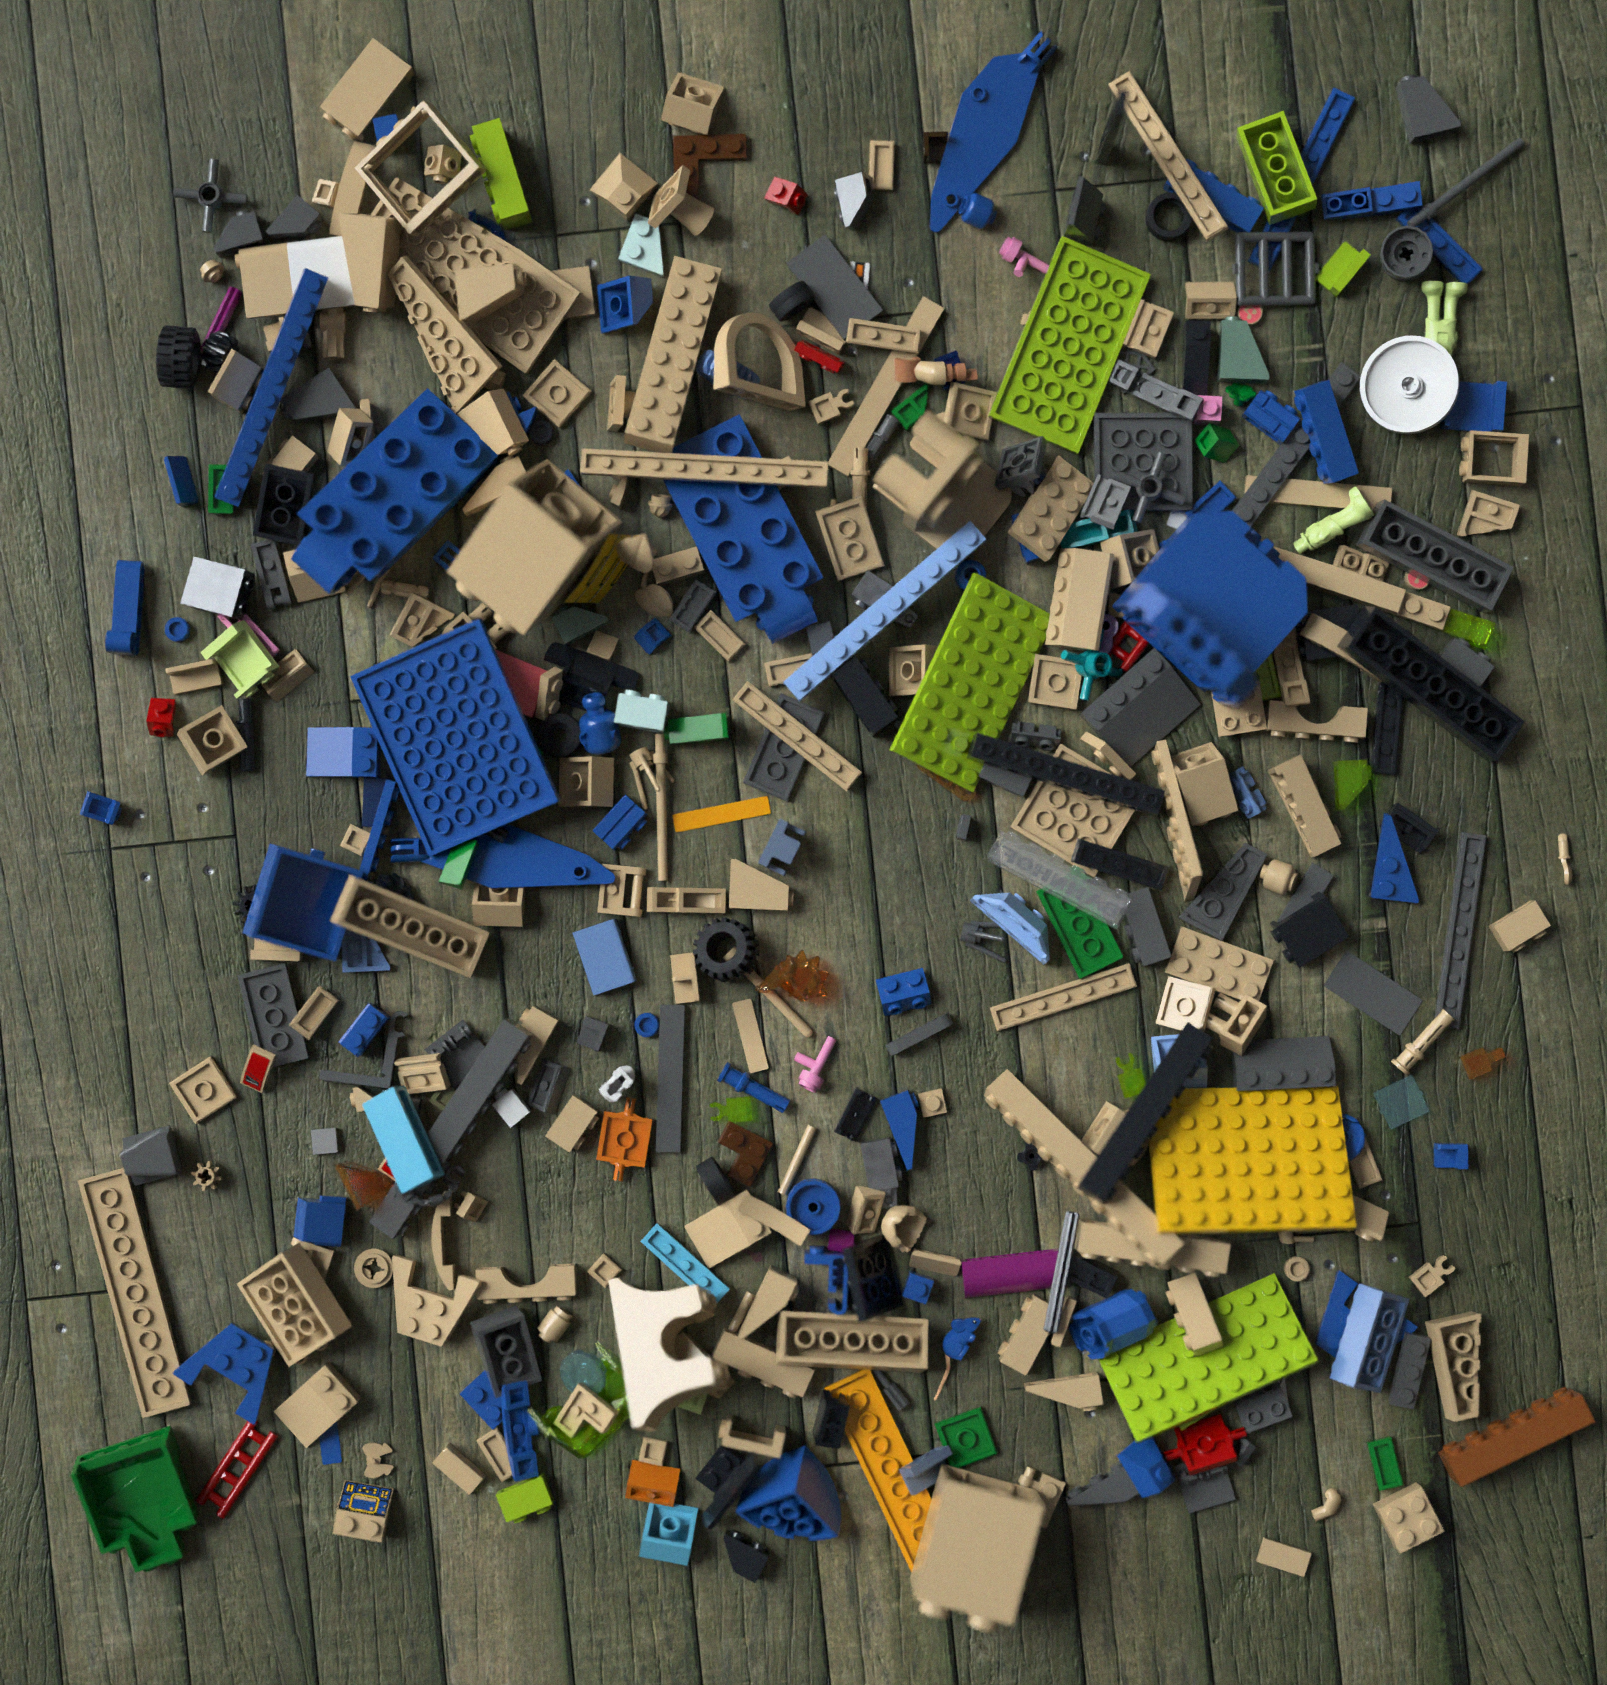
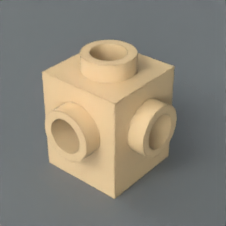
M446 145L428 146L424 175L433 178L435 183L447 184L448 181H451L460 173L462 154L459 150Z

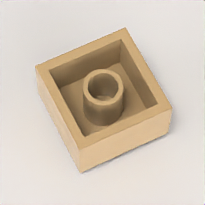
M1417 1482L1373 1503L1394 1548L1400 1554L1444 1532L1423 1488Z

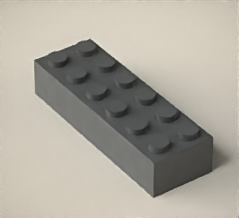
M1385 499L1376 504L1373 510L1375 515L1368 520L1356 544L1357 547L1483 613L1493 610L1514 568L1513 566Z

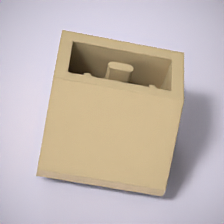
M1352 1195L1356 1221V1231L1354 1234L1370 1242H1373L1374 1238L1381 1241L1389 1212Z

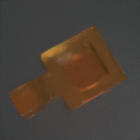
M1481 1047L1459 1056L1468 1079L1492 1071L1490 1063L1506 1057L1503 1049L1500 1047L1487 1053Z

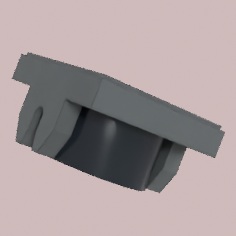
M1040 436L1003 449L994 486L999 491L1010 487L1016 494L1022 497L1026 495V491L1033 494L1035 488L1042 483L1048 473V467L1043 462L1047 440Z

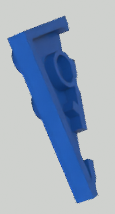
M1384 813L1370 896L1378 899L1419 903L1392 817L1388 813Z

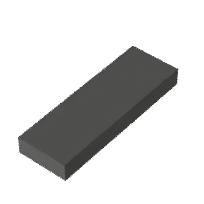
M1311 863L1277 922L1312 902V895L1317 892L1323 894L1333 874Z

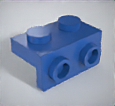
M923 968L876 979L885 1016L898 1015L903 1011L911 1009H922L932 1004Z

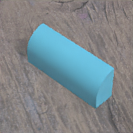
M405 1086L392 1087L362 1104L402 1194L420 1188L445 1175Z

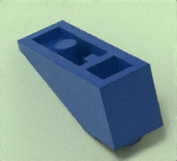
M908 1090L884 1098L880 1102L906 1169L909 1170L912 1169L917 1117L915 1108L919 1107L914 1093L909 1095Z

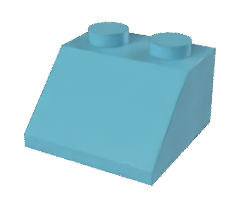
M649 1503L639 1557L688 1566L698 1508L679 1504L669 1507Z

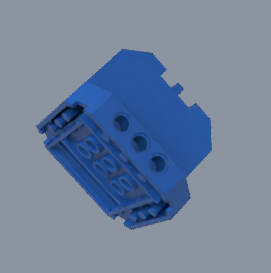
M1234 511L1189 515L1112 607L1118 613L1122 612L1124 614L1122 617L1124 621L1203 692L1206 690L1214 691L1212 698L1221 705L1239 707L1258 686L1254 672L1306 615L1307 593L1306 577L1291 563L1282 561L1278 557L1280 553L1273 547L1274 544L1269 539H1264L1261 542L1262 537Z

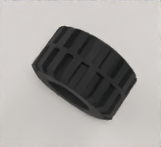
M167 325L162 328L156 350V372L162 387L193 389L197 383L201 364V342L196 328Z
M722 917L721 921L717 918L713 919L712 925L708 923L703 925L705 928L703 932L698 931L696 935L700 937L698 940L694 939L693 945L697 949L693 950V955L697 957L695 962L704 973L721 982L726 983L729 981L734 983L736 978L743 980L746 978L744 975L746 972L751 974L754 971L751 967L752 965L757 966L758 963L755 957L760 956V950L756 948L759 946V942L754 938L756 935L748 927L737 920ZM727 938H735L737 950L734 957L728 962L719 963L716 957L719 944Z

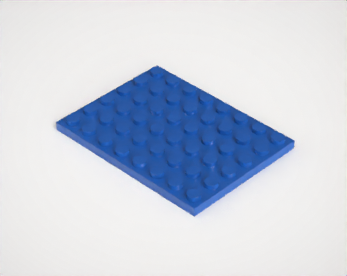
M482 618L350 676L429 857L561 800Z

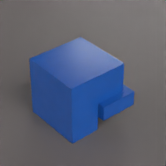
M320 1195L319 1200L298 1198L294 1237L302 1242H315V1245L341 1247L346 1198Z

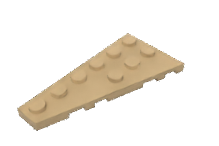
M1156 741L1155 749L1152 751V760L1158 768L1159 786L1165 791L1163 799L1169 823L1167 835L1169 841L1173 842V857L1175 863H1177L1185 902L1194 900L1202 872L1167 741Z

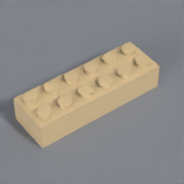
M351 875L348 877L330 920L340 926L469 978L473 974L489 936V932Z
M1079 1219L1074 1248L1080 1252L1082 1257L1096 1259L1097 1255H1102L1107 1261L1121 1262L1122 1258L1128 1259L1131 1264L1145 1266L1147 1262L1144 1259V1254L1138 1248L1134 1249L1126 1241L1127 1237L1121 1231L1114 1230L1108 1222ZM1175 1234L1184 1245L1161 1268L1170 1270V1266H1177V1269L1186 1273H1194L1195 1269L1201 1270L1204 1275L1219 1277V1273L1226 1274L1230 1244L1223 1239Z
M781 1311L777 1316L776 1365L919 1373L927 1369L928 1319L877 1316L868 1321L858 1322L857 1315Z

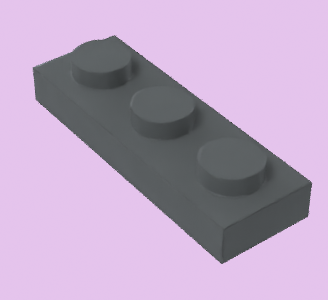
M1410 1332L1404 1333L1388 1399L1390 1405L1414 1409L1431 1341L1429 1336Z

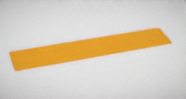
M768 796L673 814L672 817L675 832H681L771 814Z

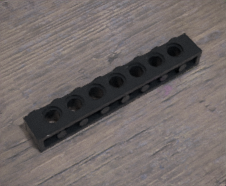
M980 733L973 735L967 755L969 760L1151 816L1158 815L1165 793L1164 790Z

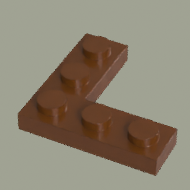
M746 134L673 136L674 173L682 165L690 170L686 189L689 195L699 200L698 161L747 160Z

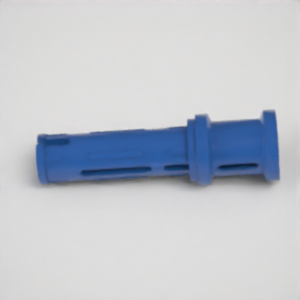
M729 1062L726 1063L717 1079L718 1082L723 1081L734 1087L736 1092L743 1091L781 1113H784L790 1102V1099L751 1079L749 1073H742L731 1067Z

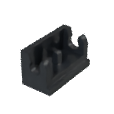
M1399 803L1393 804L1388 812L1392 817L1399 840L1417 853H1421L1422 850L1424 851L1439 831Z
M855 1087L834 1132L856 1142L877 1097Z
M1074 1249L1068 1280L1107 1299L1118 1278L1117 1270L1095 1259L1082 1257L1080 1252Z
M822 1390L812 1431L815 1445L818 1447L840 1449L850 1404H847L844 1394L840 1393L839 1398L836 1399L831 1396L832 1394L829 1390Z

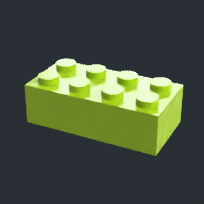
M1284 111L1238 127L1237 140L1269 224L1272 225L1316 209L1317 197Z
M500 118L472 126L474 134L469 136L476 156L481 155L478 159L487 169L482 176L483 179L488 178L487 181H484V185L490 201H495V204H492L491 207L497 224H502L504 230L531 223L532 218Z

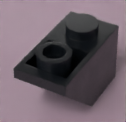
M732 1529L731 1532L725 1530L723 1540L733 1572L756 1583L769 1558V1552L766 1551L767 1547L757 1541L751 1543L745 1540V1535L737 1530Z

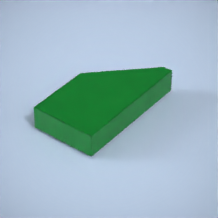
M926 383L891 411L905 431L916 424L926 412L928 385Z

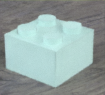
M625 690V694L619 693L614 723L623 727L664 734L670 705L668 701H665L664 696L650 694L649 698L641 697L640 692Z

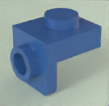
M87 791L80 815L113 825L114 821H117L121 814L120 802Z

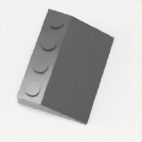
M1154 648L1079 715L1096 735L1106 742L1131 767L1156 745V741H1160L1193 712L1200 703L1171 665Z

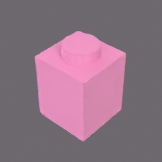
M1198 395L1204 400L1193 419V424L1208 425L1211 423L1218 425L1221 422L1222 397Z

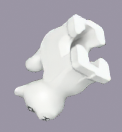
M631 1066L617 1068V1070L613 1071V1076L609 1081L604 1083L599 1089L600 1094L610 1103L617 1101L625 1088L631 1087L632 1083H634V1069Z

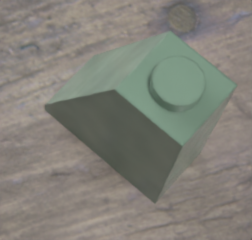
M1236 316L1226 317L1219 324L1217 382L1266 384L1269 381V373L1247 321L1240 320V317Z

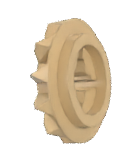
M378 1248L367 1249L362 1252L354 1264L357 1280L369 1288H378L385 1285L393 1274V1263L388 1253ZM375 1258H377V1266L384 1270L377 1271L372 1278V1271L364 1266L372 1265Z

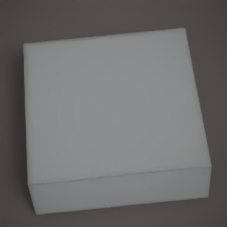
M337 1127L311 1130L313 1155L339 1152Z

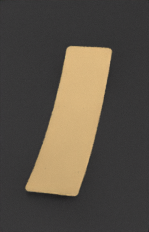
M751 999L732 1003L749 1072L754 1073L768 1069Z
M748 1194L745 1195L737 1209L739 1212L776 1230L799 1246L802 1245L810 1231L807 1227L783 1212Z

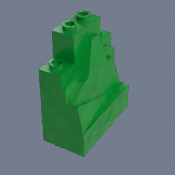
M171 1425L79 1455L70 1474L101 1555L108 1552L114 1554L125 1547L135 1573L140 1571L149 1572L158 1565L164 1563L173 1564L183 1557L185 1545L178 1529L187 1530L196 1523L198 1517L193 1494L179 1461L181 1450Z

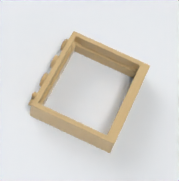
M422 101L417 107L413 106L411 113L405 119L399 120L394 125V130L388 136L379 139L376 143L377 147L372 152L363 155L364 159L355 167L357 172L409 235L417 237L487 171L485 166L436 107L426 101ZM431 116L469 164L412 218L374 173V170Z

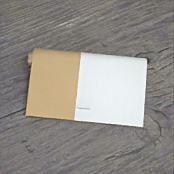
M342 236L239 249V254H235L236 267L241 270L247 319L285 315L304 268L328 277L316 310L356 306Z

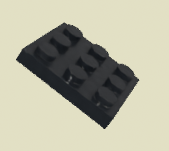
M883 1234L843 1248V1261L847 1267L848 1283L852 1290L854 1311L857 1314L858 1322L871 1320L903 1306L890 1243Z

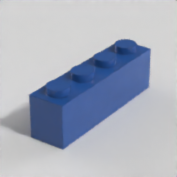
M1186 159L1228 228L1236 233L1250 232L1264 207L1260 206L1261 203L1251 196H1248V198L1239 193L1240 190L1231 184H1223L1218 181L1219 178L1215 174L1201 171L1195 162ZM1167 180L1163 189L1169 193H1176Z
M1320 381L1295 390L1296 397H1294V402L1297 409L1301 411L1303 418L1302 427L1309 436V449L1312 456L1316 458L1319 478L1323 480L1324 484L1358 474L1359 472L1330 381Z

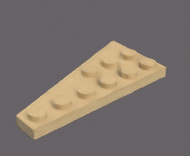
M403 256L387 274L399 300L404 302L409 313L407 317L410 323L414 324L419 336L417 338L432 371L438 375L442 384L440 388L444 396L447 395L452 405L450 409L457 415L498 372L502 365L465 322L459 319V315L407 256Z

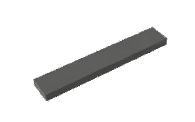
M660 1004L656 1152H681L685 1005Z

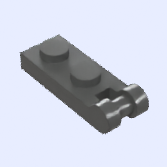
M267 539L250 544L268 610L276 609V606L285 604V606L292 605L293 601L277 542ZM280 588L281 595L273 597L272 590Z

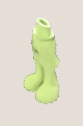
M1423 281L1421 288L1428 302V318H1425V338L1440 344L1452 357V352L1457 346L1458 340L1456 331L1458 299L1467 293L1468 284L1450 282L1444 285V319L1439 320L1443 282Z
M1356 486L1349 490L1351 502L1345 509L1333 515H1328L1321 521L1309 526L1305 534L1303 532L1300 534L1301 538L1293 543L1299 554L1307 549L1312 551L1323 546L1337 535L1344 534L1343 529L1368 520L1375 515Z

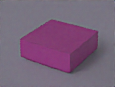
M830 1228L829 1251L843 1252V1248L853 1245L854 1235L851 1231Z

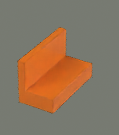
M632 1460L625 1498L673 1507L680 1469Z

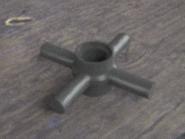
M209 159L207 182L200 185L198 190L174 188L173 190L175 198L196 199L204 207L202 232L212 233L214 209H218L223 202L247 204L248 202L247 194L226 193L217 185L219 160ZM210 191H215V198L211 201H206V194Z
M1162 452L1157 453L1150 474L1144 475L1140 479L1118 470L1115 473L1114 480L1135 487L1140 497L1132 519L1136 523H1142L1149 502L1156 500L1158 497L1183 505L1186 496L1163 488L1159 475L1167 455ZM1145 482L1153 483L1156 488L1155 493L1149 494L1145 492L1143 484Z

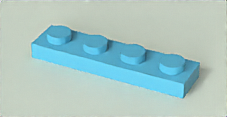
M656 1223L640 1241L689 1286L697 1284L710 1290L715 1295L717 1303L730 1290L723 1281L660 1224Z

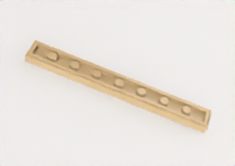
M1130 71L1109 83V87L1115 97L1120 88L1130 89L1126 114L1205 240L1208 242L1228 230L1227 224Z
M924 296L906 325L907 327L922 329L919 352L944 311L943 307ZM896 350L891 351L828 461L829 467L846 477L850 475L853 469V448L866 447L902 382L895 380L894 358L910 360L915 356L917 357L918 354Z

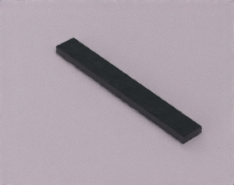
M1120 88L1100 139L1097 164L1106 165L1126 114L1130 89Z

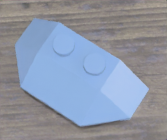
M1011 893L975 895L971 898L970 902L999 925L1000 928L1043 965L1050 960L1047 924L1043 922L1045 918L1037 910L1031 911L1025 906L1026 901L1016 893L1014 895Z

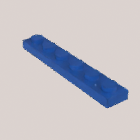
M386 779L360 866V870L363 871L361 880L373 884V882L369 881L372 872L376 873L380 858H376L379 848L383 849L387 835L383 834L385 826H390L394 812L390 811L393 801L397 802L400 795L397 782L391 779Z

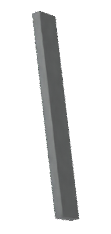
M1461 832L1434 1017L1435 1019L1441 1010L1444 1009L1455 1019L1448 1027L1456 1029L1460 1027L1487 837L1486 835Z

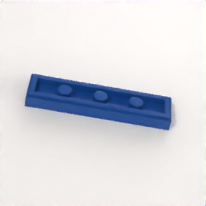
M1421 207L1404 210L1396 220L1402 226H1408L1407 222L1420 212ZM1433 219L1425 220L1417 226L1431 240L1432 256L1458 282L1469 284L1483 270Z

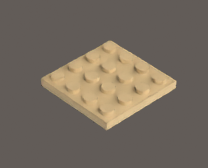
M1062 744L1059 745L1053 755L1054 757L1109 773ZM1037 781L1010 828L1094 878L1098 870L1070 862L1077 839L1079 838L1112 849L1134 810Z

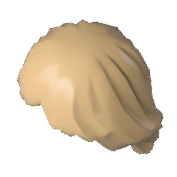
M894 1206L887 1211L882 1220V1234L895 1249H899L902 1253L904 1251L909 1252L914 1243L917 1242L916 1239L920 1237L924 1224L927 1222V1217L916 1206Z

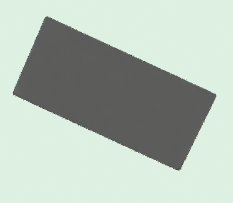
M1345 951L1324 984V987L1399 1036L1423 1001L1349 951Z

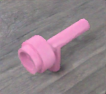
M1015 237L1006 238L999 254L1002 255V259L1009 263L1014 258L1019 259L1014 270L1015 276L1022 277L1027 264L1046 274L1049 267L1048 264L1021 250V240Z
M827 1037L816 1060L797 1052L794 1061L811 1068L810 1072L802 1070L798 1078L800 1080L798 1084L804 1089L816 1093L817 1089L820 1090L824 1080L819 1077V1074L836 1043L834 1038Z

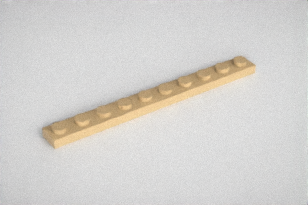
M582 448L580 473L581 475L827 488L828 462Z

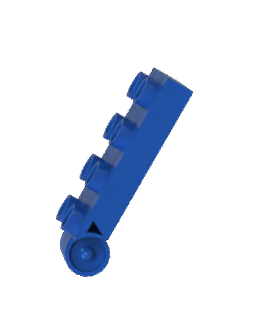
M427 388L297 513L314 530L302 539L291 560L303 569L329 595H333L345 584L350 583L352 576L357 570L369 581L375 577L381 578L497 464L499 455Z
M740 414L675 446L672 452L675 454L762 458ZM662 479L735 622L756 613L758 617L756 627L764 630L773 644L818 621L812 608L814 599L811 595L805 594L803 588L824 577L776 485Z

